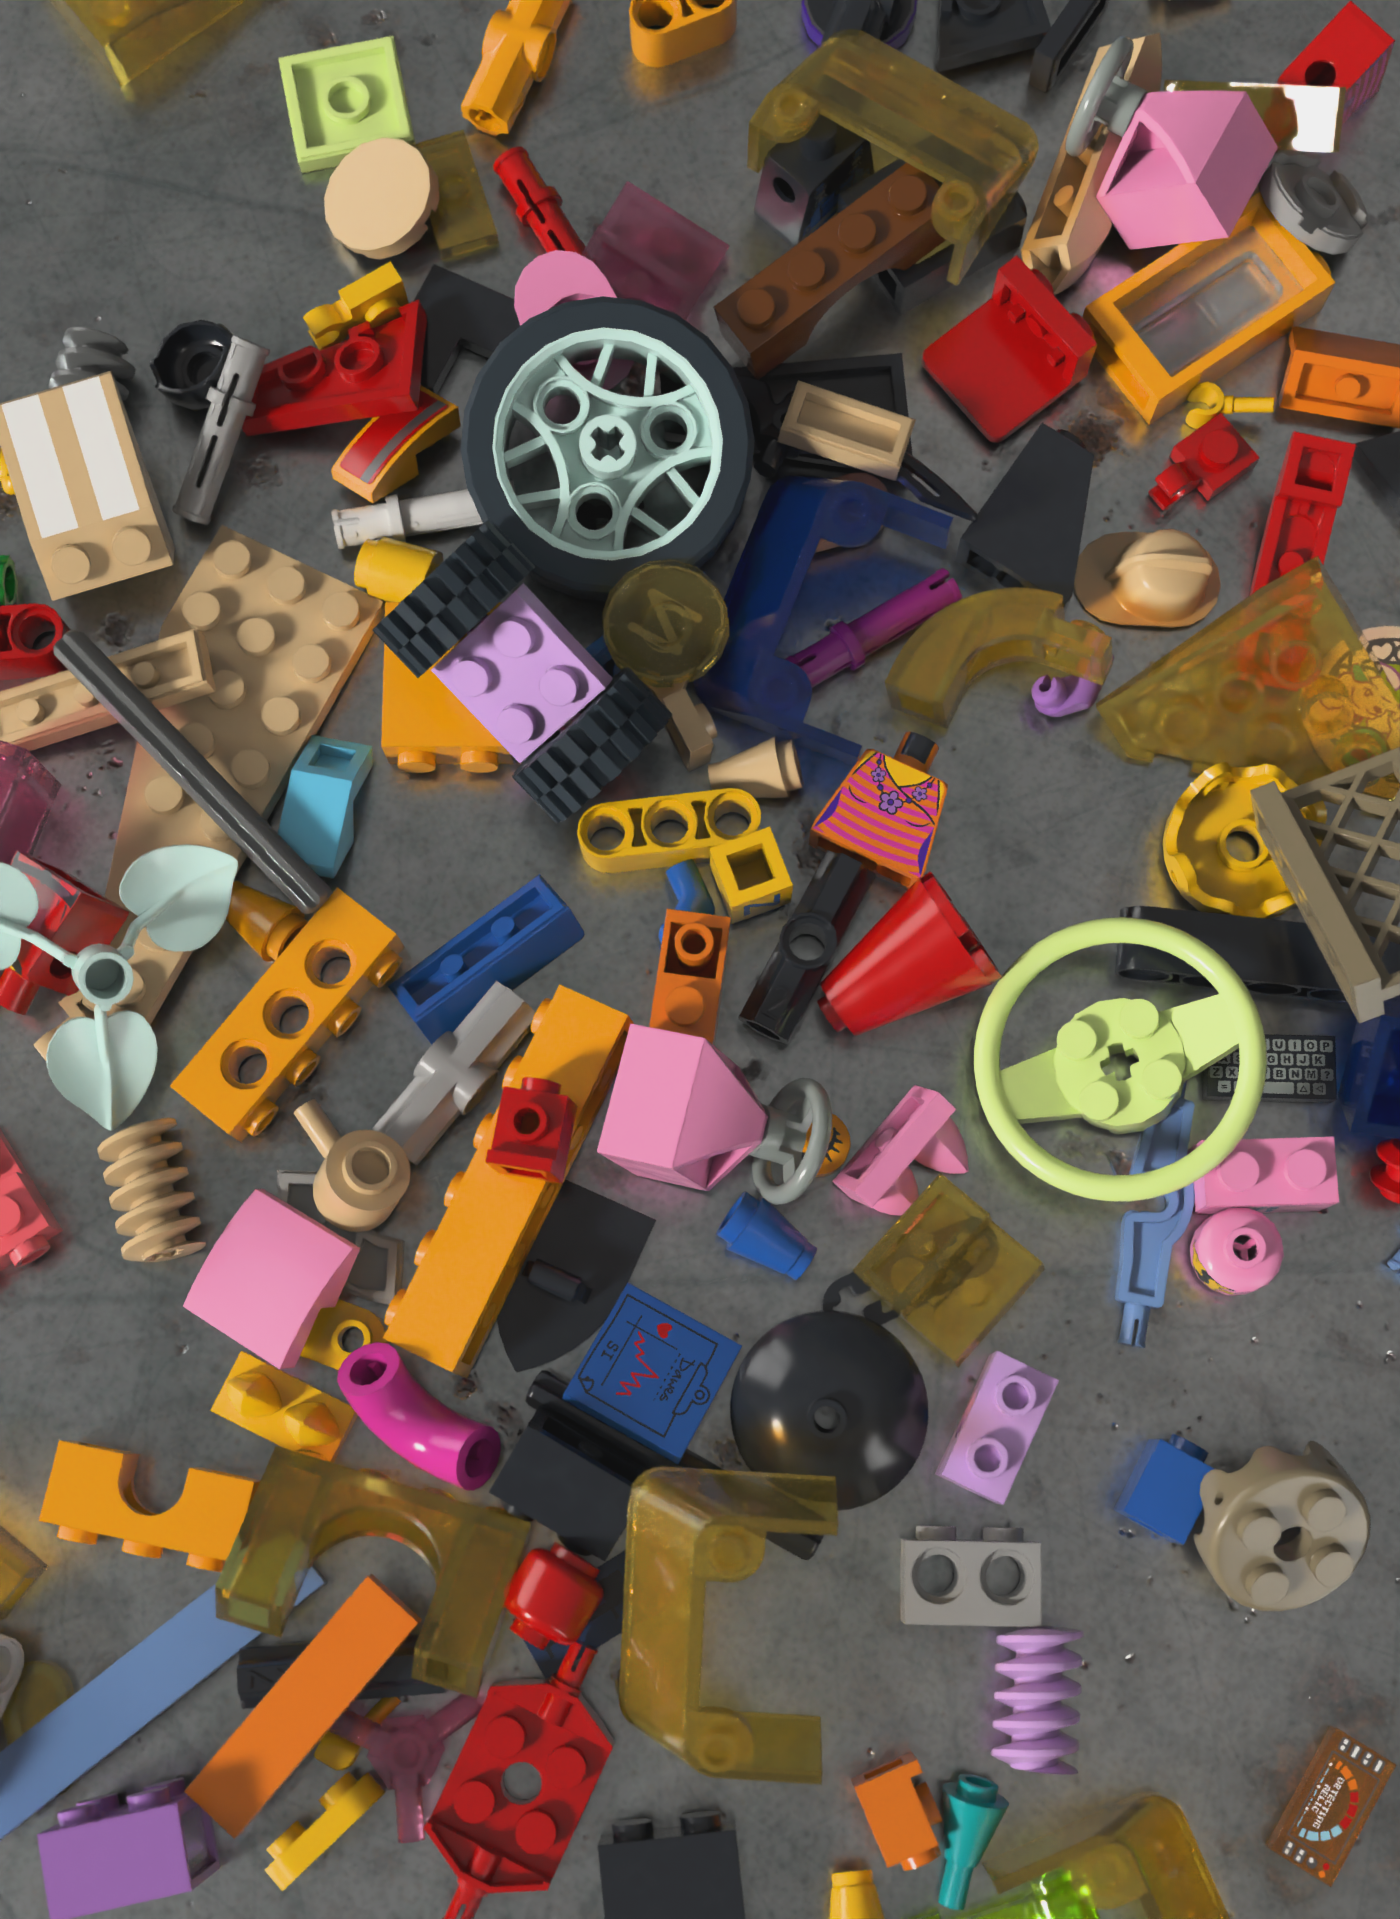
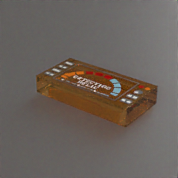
M1330 1726L1266 1846L1332 1887L1396 1764L1338 1728Z

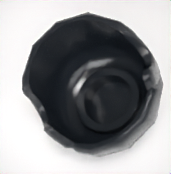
M206 320L179 324L162 339L156 357L150 360V368L157 382L155 388L171 402L193 411L209 409L211 401L207 400L206 397L210 386L217 387L232 344L233 334L223 324H216Z

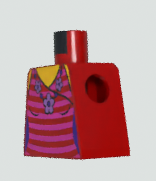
M1351 0L1278 78L1271 108L1272 114L1263 121L1278 146L1275 153L1281 149H1287L1297 138L1308 148H1317L1380 89L1395 40Z

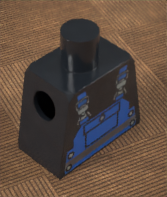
M821 101L814 109L808 111L801 121L773 146L766 155L754 213L794 247L825 224L837 212L840 192L875 173L869 137L831 102ZM788 196H795V200L789 199Z

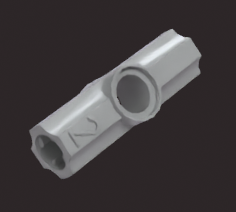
M496 981L454 1032H445L430 1046L414 1070L415 1078L394 1100L372 1130L384 1133L394 1139L402 1147L408 1160L417 1166L460 1114L466 1115L472 1111L489 1092L500 1074L498 1068L531 1031V1024L536 1011L516 993Z

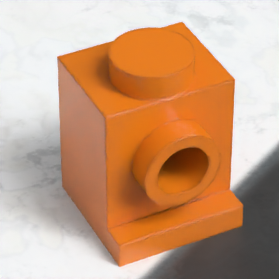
M909 1752L851 1778L887 1867L889 1868L901 1862L904 1871L921 1867L942 1854L931 1826L943 1821L926 1781L913 1786L910 1779L923 1773L913 1752Z

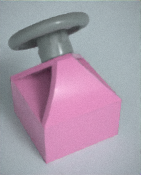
M1120 36L1106 52L1080 102L1065 143L1067 153L1073 157L1081 155L1093 140L1101 124L1107 126L1108 131L1123 137L1096 198L1129 250L1228 238L1278 146L1246 91L1199 90L1147 93V90L1123 79L1133 54L1134 44L1130 37Z
M630 1023L597 1152L637 1176L708 1192L746 1156L751 1155L752 1175L758 1193L767 1202L782 1205L792 1202L801 1196L813 1182L822 1166L832 1130L831 1102L825 1088L819 1082L811 1078H799L785 1085L773 1098L769 1106L761 1104L741 1068L705 1038ZM804 1098L796 1114L787 1112L795 1102ZM812 1124L810 1140L805 1155L802 1159V1150L804 1148L806 1141V1133L810 1125ZM771 1161L783 1165V1184L777 1185L773 1180Z

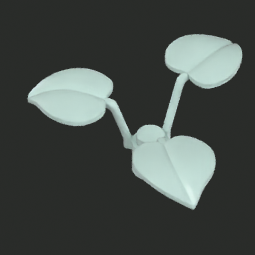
M181 844L157 848L140 856L127 869L119 886V895L123 904L138 916L130 923L121 946L115 949L106 944H93L82 949L77 955L70 953L40 933L27 928L38 912L37 893L25 874L7 863L0 862V970L10 967L16 961L21 948V938L47 952L65 966L72 968V977L75 984L86 999L96 1004L94 1007L95 1019L75 1017L63 1023L56 1030L48 1044L46 1066L49 1076L59 1092L107 1130L112 1131L119 1127L138 1106L148 1089L157 1062L158 1047L156 1036L152 1027L141 1014L131 1010H123L107 1016V1011L112 1008V1005L122 1001L132 988L133 971L127 960L134 955L135 943L140 931L144 927H146L149 937L157 946L169 951H192L211 941L219 932L227 917L233 882L238 869V861L225 852L201 845Z

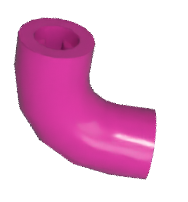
M376 1342L366 1344L354 1350L344 1359L337 1376V1382L342 1393L369 1430L391 1450L415 1467L464 1490L474 1491L482 1487L490 1479L497 1467L501 1448L498 1432L493 1427L468 1418L434 1398L417 1382L397 1350L387 1343Z

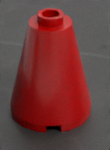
M931 871L917 879L820 983L825 996L817 1000V1004L837 1033L847 1027L854 1036H858L992 985L1002 978L984 946L965 918L962 917L954 904L951 903L952 899Z

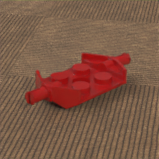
M577 1640L575 1643L570 1644L557 1674L553 1673L551 1679H520L493 1682L489 1687L488 1695L432 1815L424 1826V1830L458 1877V1888L442 1919H456L463 1904L466 1905L461 1919H474L483 1897H487L489 1893L548 1890L615 1744L600 1717L581 1695L584 1689L581 1687L595 1654L598 1653V1650L593 1646L587 1645L575 1669L573 1665L584 1642ZM517 1762H526L538 1770L542 1785L541 1790L536 1796L531 1799L520 1800L508 1793L504 1784V1775L510 1765Z

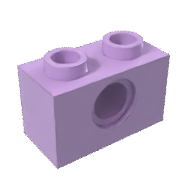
M999 1351L989 1354L935 1475L995 1504L1004 1505L1059 1380Z

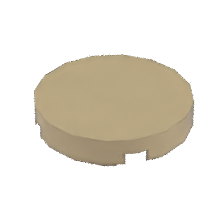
M379 138L363 143L346 155L330 176L324 197L325 220L335 238L354 253L364 254L367 258L384 259L401 254L418 242L428 229L425 222L430 216L431 209L436 213L440 199L438 177L428 159L404 140Z

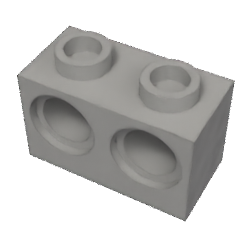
M916 1526V1539L900 1538V1620L904 1624L1042 1627L1041 1543L1024 1541V1528L983 1527V1540L956 1539V1526ZM932 1555H944L953 1566V1581L949 1588L941 1593H928L919 1583L918 1571L920 1565L926 1558ZM1010 1556L1019 1566L1020 1582L1011 1593L996 1595L987 1584V1569L996 1558Z

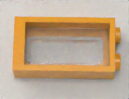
M1258 192L1248 201L1228 238L1179 244L1085 306L1082 317L1091 327L1094 340L1097 343L1094 353L1095 358L1145 422L1151 425L1185 402L1191 390L1199 383L1215 382L1290 332L1293 326H1299L1320 312L1336 282L1331 276L1330 268L1325 259L1319 253L1310 251L1303 242L1287 231L1267 208L1261 193Z

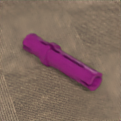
M940 568L931 576L850 623L846 624L843 621H839L829 627V635L793 656H788L784 659L785 667L792 681L795 683L800 679L797 688L805 694L814 686L847 667L851 670L861 667L865 664L864 659L869 654L948 608L962 602V595L955 579L951 578L945 582V579L950 577V573L945 568Z

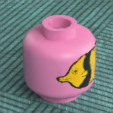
M1247 1207L1227 1208L1205 1219L1194 1232L1190 1245L1191 1264L1198 1278L1211 1290L1227 1296L1245 1295L1268 1285L1278 1274L1284 1257L1282 1238L1275 1224L1261 1212ZM1237 1238L1242 1244L1235 1242L1234 1240Z

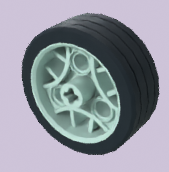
M601 296L564 302L529 318L499 343L478 373L465 407L461 455L467 489L483 524L491 519L535 566L528 574L543 586L578 599L610 602L614 590L629 574L650 564L676 563L698 570L713 557L733 529L751 480L755 440L749 403L733 367L708 336L679 315L647 302ZM613 358L632 360L646 366L643 397L620 395L602 388ZM599 359L591 381L587 380L571 366L578 362ZM656 370L677 384L681 389L654 396ZM555 396H571L579 403L580 412L576 419L567 424H557L547 418L545 408L548 402ZM518 420L528 427L537 438L509 450L510 436L515 422ZM662 420H672L683 427L686 439L681 446L666 450L658 447L653 442L650 436L652 428ZM616 445L619 446L620 458L617 461L609 455L603 457L601 461L598 460L597 448L599 446L608 451ZM545 452H549L558 472L560 488L515 495L511 486L509 469ZM709 465L708 478L699 498L678 472L693 467ZM664 480L671 485L690 508V512L685 519L670 531L637 508L647 494ZM590 499H600L606 502L613 512L610 522L599 530H589L583 527L577 520L579 507ZM559 505L557 519L552 532L549 533L538 525L526 510ZM630 521L655 538V540L640 547L624 549V541ZM660 575L653 576V577L646 578V579H642V580H638V581H634V582H630V583H626V584H636V583L651 582L652 580H654L655 578L659 577Z

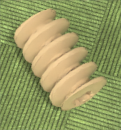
M161 1118L131 1125L101 1142L97 1148L101 1160L114 1162L103 1172L105 1183L113 1187H121L109 1197L111 1208L127 1212L115 1222L117 1233L123 1236L134 1237L121 1247L123 1259L136 1262H161L190 1255L206 1246V1242L186 1241L184 1235L201 1224L200 1217L180 1216L178 1210L195 1200L194 1193L190 1191H174L172 1185L189 1175L188 1168L167 1165V1159L183 1150L181 1142L162 1141L160 1136L177 1126L176 1119Z

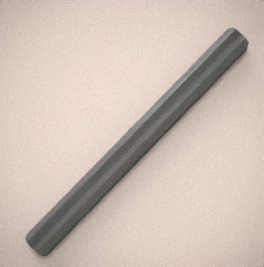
M74 629L65 633L53 648L54 655L302 913L313 914L318 911L331 896V888L84 633Z

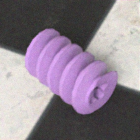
M1052 1626L1016 1627L1015 1631L997 1636L996 1643L1014 1651L1015 1658L995 1664V1671L1013 1679L1014 1686L994 1692V1699L1012 1707L1013 1713L1012 1715L993 1720L992 1727L1010 1735L1011 1743L991 1748V1756L1010 1764L1011 1768L1062 1775L1078 1773L1076 1767L1059 1760V1757L1073 1754L1079 1750L1078 1740L1061 1732L1060 1729L1080 1722V1713L1061 1703V1700L1077 1696L1081 1693L1080 1683L1062 1675V1672L1081 1666L1083 1658L1080 1654L1063 1647L1064 1643L1082 1638L1084 1631Z

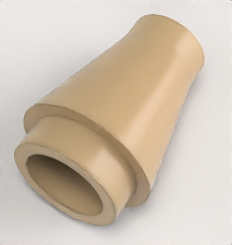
M775 736L721 762L708 764V774L712 790L736 788L750 793L754 798L790 797V791L803 788L800 762L793 739L778 742Z

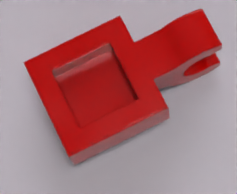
M1219 413L1174 446L1169 456L1175 464L1165 469L1155 478L1158 485L1149 490L1148 494L1163 512L1175 505L1195 488L1209 501L1256 466L1260 457L1226 417Z

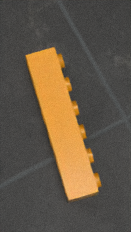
M559 984L552 1000L545 998L539 1005L531 1024V1032L534 1036L524 1056L517 1055L510 1063L504 1075L502 1089L503 1086L520 1089L522 1078L524 1077L546 1079L561 1084L560 1095L569 1096L577 1105L564 1174L565 1180L618 1073L630 1023H634L629 1015ZM499 1106L495 1114L488 1113L478 1126L473 1140V1147L477 1150L466 1172L459 1171L449 1184L444 1197V1205L448 1208L437 1230H429L420 1242L414 1259L415 1265L419 1267L408 1289L402 1288L395 1294L388 1306L384 1319L385 1324L389 1327L383 1339L464 1378H468L562 1187V1183L499 1174L485 1162L487 1150L492 1147ZM529 1113L523 1116L520 1133L530 1134L536 1131L540 1124L539 1114Z

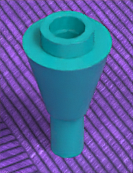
M961 1774L957 1782H948L942 1785L944 1857L947 1862L938 1902L954 1910H963L965 1908L973 1869L978 1866L1009 1806V1802L1003 1796L997 1794L999 1786L995 1782L977 1775Z

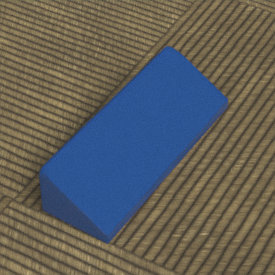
M539 874L388 987L428 1041L433 1044L445 1032H454L496 981L510 990H514L581 940L584 936V930L568 905Z

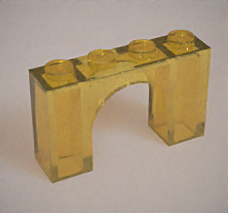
M275 1446L215 1585L216 1618L281 1638L309 1569L325 1551L340 1542L356 1537L378 1536L393 1539L414 1550L425 1561L436 1584L433 1599L415 1646L412 1678L477 1698L507 1612L505 1604L515 1573L526 1556L531 1522L514 1517L504 1508L494 1506L481 1508L455 1500L453 1496L441 1489L432 1487L418 1489L392 1481L386 1474L375 1469L362 1468L355 1470L329 1462L324 1456L312 1450L299 1449L292 1451Z

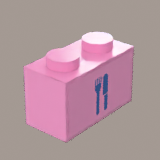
M1334 1137L1241 1139L1234 1150L1217 1167L1204 1177L1193 1182L1195 1195L1192 1214H1217L1227 1208L1247 1207L1261 1213L1321 1211L1339 1203ZM1201 1140L1200 1142L1189 1148L1187 1151V1155L1191 1153L1194 1149H1196L1198 1146H1200L1205 1140Z

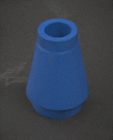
M746 1191L740 1195L730 1208L716 1235L728 1242L727 1250L777 1272L787 1274L794 1280H797L804 1273L817 1252V1247L809 1243L807 1238L771 1203L761 1196L756 1199Z

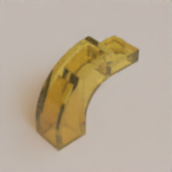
M1015 587L984 591L948 605L924 622L901 649L885 680V686L891 708L948 729L970 685L986 671L1005 663L1017 661L1036 662L1103 686L1113 666L1112 637L1106 636L1099 627L1090 622L1073 620L1070 623L1065 621L1063 595L1034 588Z

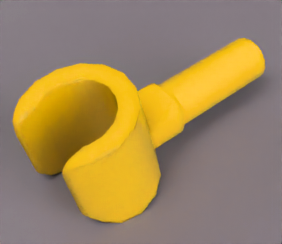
M1202 382L1191 390L1187 401L1205 403L1210 409H1192L1188 412L1185 421L1191 428L1198 429L1219 413H1274L1275 398L1224 395L1221 388L1216 384Z
M397 1697L381 1698L356 1724L351 1734L333 1725L321 1739L314 1752V1757L337 1771L350 1768L360 1754L364 1743L371 1736L370 1734L401 1701Z

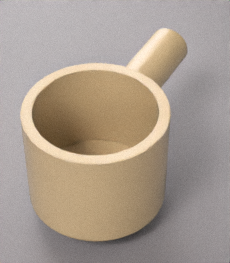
M316 1099L304 1103L295 1110L294 1115L324 1158L313 1182V1198L317 1209L330 1224L345 1231L364 1232L378 1227L389 1217L409 1185L410 1164L404 1150L394 1139L374 1130H357L341 1137Z

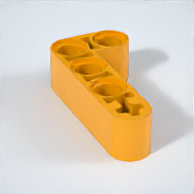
M632 0L629 8L633 54L638 61L646 66L659 68L725 43L732 37L736 29L737 0ZM708 4L718 5L715 8H705L702 6ZM654 25L664 26L663 29L658 30L649 29L648 27Z

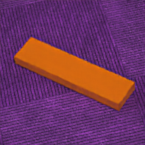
M373 1574L368 1575L184 1792L228 1834L236 1839L420 1624L422 1619Z

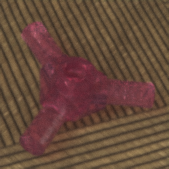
M469 1688L428 1719L423 1714L384 1718L382 1723L379 1724L347 1709L329 1730V1732L367 1749V1758L388 1790H395L398 1843L425 1840L422 1786L429 1785L445 1750L442 1742L478 1716L482 1708Z

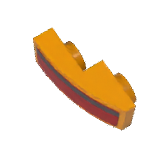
M420 385L418 410L373 417L353 438L332 467L333 479L372 503L389 495L395 489L419 475L416 454L431 447L437 441L461 427L458 406Z

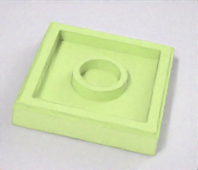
M394 36L278 58L301 173L337 167L342 159L358 146L379 138L404 140L416 148Z

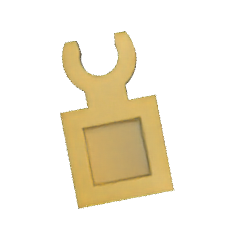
M390 261L338 290L340 300L333 304L320 305L310 310L303 316V319L310 329L308 331L310 337L319 351L342 342L349 334L348 329L369 321L372 328H375L401 317L399 307L409 302L403 280Z

